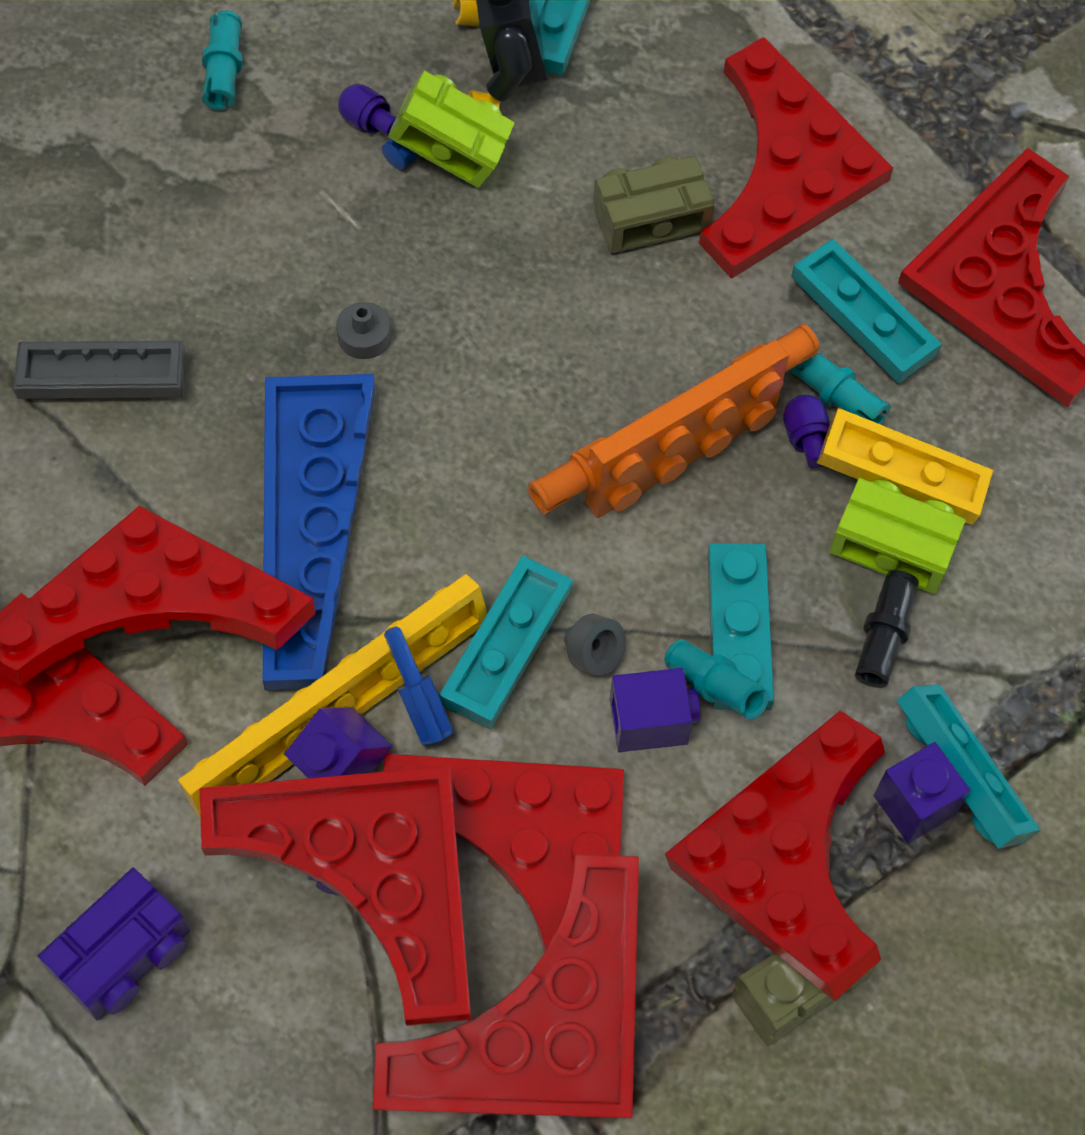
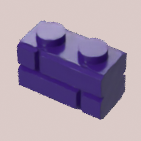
M132 867L40 952L37 957L48 972L97 1021L106 1011L114 1015L129 1005L139 991V986L136 983L154 966L158 969H163L176 960L186 946V941L183 938L190 930L181 913Z

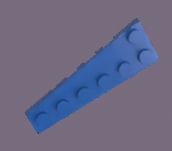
M374 374L265 377L263 572L312 597L316 613L280 649L275 650L263 644L262 681L265 690L302 689L326 674L375 396Z

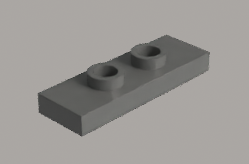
M183 341L18 342L13 389L17 399L183 397L184 343Z

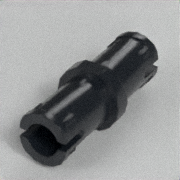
M891 570L887 573L875 611L869 613L866 617L864 631L867 636L855 677L861 683L868 686L883 688L888 685L900 645L905 644L909 639L911 626L908 623L919 580L908 572Z

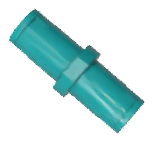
M229 10L219 11L218 16L215 13L211 15L209 20V43L202 53V66L206 69L202 102L205 106L214 110L226 109V104L229 107L234 105L236 75L240 72L243 62L242 53L238 51L242 19L238 14Z
M820 352L788 371L820 394L819 400L828 408L836 406L880 425L885 420V417L880 413L883 412L886 415L891 409V405L888 402L883 401L856 381V373L848 367L840 369Z
M685 639L675 641L666 651L664 657L666 667L669 669L683 668L685 680L694 685L698 695L708 702L720 701L749 720L757 718L767 707L769 701L767 690L759 683L738 672L735 663L723 655H710Z

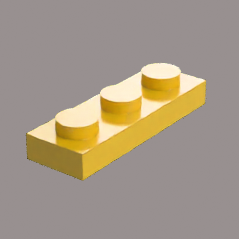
M840 408L837 409L831 419L817 461L820 465L855 479L860 477L870 482L876 479L889 481L895 484L903 495L921 502L927 500L943 502L954 510L955 515L965 518V523L973 525L981 514L993 470Z

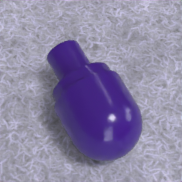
M363 84L350 85L340 94L338 109L344 120L364 133L374 134L380 131L388 136L396 117L391 114L390 104L386 101L385 97Z
M812 395L796 396L788 402L783 412V421L789 442L797 451L805 453L810 468L823 467L817 461L830 425L826 408L818 398Z

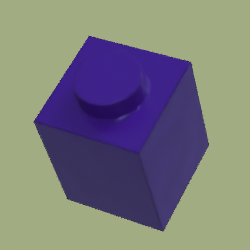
M683 668L612 676L609 699L618 752L688 745L692 723L700 722V704L697 691L694 688L686 687Z
M353 707L320 708L284 755L307 778L372 773L393 746Z
M933 742L887 769L873 796L906 843L909 844L956 816L971 790L937 743Z

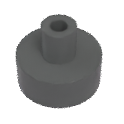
M369 302L354 303L346 307L337 318L338 343L341 349L349 356L358 359H370L382 354L389 346L391 341L390 319L385 310L380 306Z
M588 614L580 618L574 626L567 630L564 638L567 646V655L571 664L579 670L597 676L606 675L613 671L621 661L625 651L626 638L620 623L614 619L597 614Z

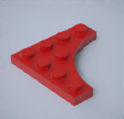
M765 37L725 59L723 73L738 90L751 118H754L756 123V161L750 178L740 196L723 215L701 231L699 244L731 279L890 181L893 167Z
M1027 148L901 271L898 284L1068 408L1085 390V345L1073 334L1061 316H1054L1043 293L1045 282L1041 271L1039 251H1037V241L1044 216L1053 201L1065 188L1069 176Z
M138 506L0 623V674L22 687L57 661L86 648L84 644V639L123 626L126 634L171 628L172 620L210 622L211 630L240 635L278 650L316 614L314 600L307 594L149 510Z
M20 593L0 611V623L28 600L23 593ZM85 648L57 661L22 687L0 674V746L42 744L43 740L77 746L81 748L82 752L106 760L126 771L146 786L188 745L185 735Z
M842 711L837 712L665 853L669 867L673 872L834 1001L881 961L877 944L861 931L848 916L834 892L829 876V855L832 839L829 828L837 805H844L845 800L860 778L885 754L881 737Z
M387 754L384 760L383 772L450 766L456 837L469 843L488 857V862L507 880L515 892L522 896L537 925L544 952L559 926L567 904L573 877L575 854L620 856L624 769Z
M450 766L200 788L201 849L205 856L234 855L276 862L312 877L342 897L367 923L388 956L402 996L406 1026L471 1020Z
M575 854L573 877L567 904L550 944L532 971L495 1006L470 1021L434 1035L403 1041H377L373 1110L632 1118L639 856Z

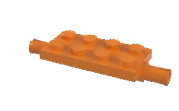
M801 324L766 345L761 343L732 360L731 365L614 434L607 438L600 437L572 453L569 461L528 483V493L532 502L542 514L546 515L551 510L585 491V503L597 519L613 509L616 512H620L629 508L640 498L642 492L659 482L662 485L671 483L692 462L704 455L707 458L718 455L731 443L734 437L748 429L753 432L766 426L776 415L785 372L818 354L819 341L816 335L807 325Z

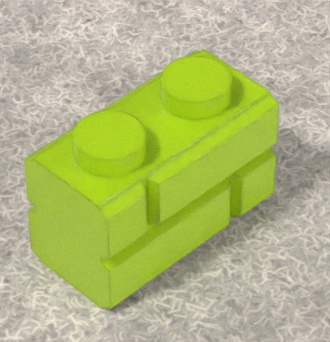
M423 70L407 93L398 112L399 114L388 134V138L479 188L497 166L515 122L503 116L500 109L493 103L477 101L458 90L451 79L443 75H432Z
M859 477L838 525L829 553L884 575H887L891 570L908 572L918 578L919 589L935 595L947 570L966 519L955 515L954 510L943 502L937 500L921 502L903 495L901 490L889 481L876 479L870 482Z

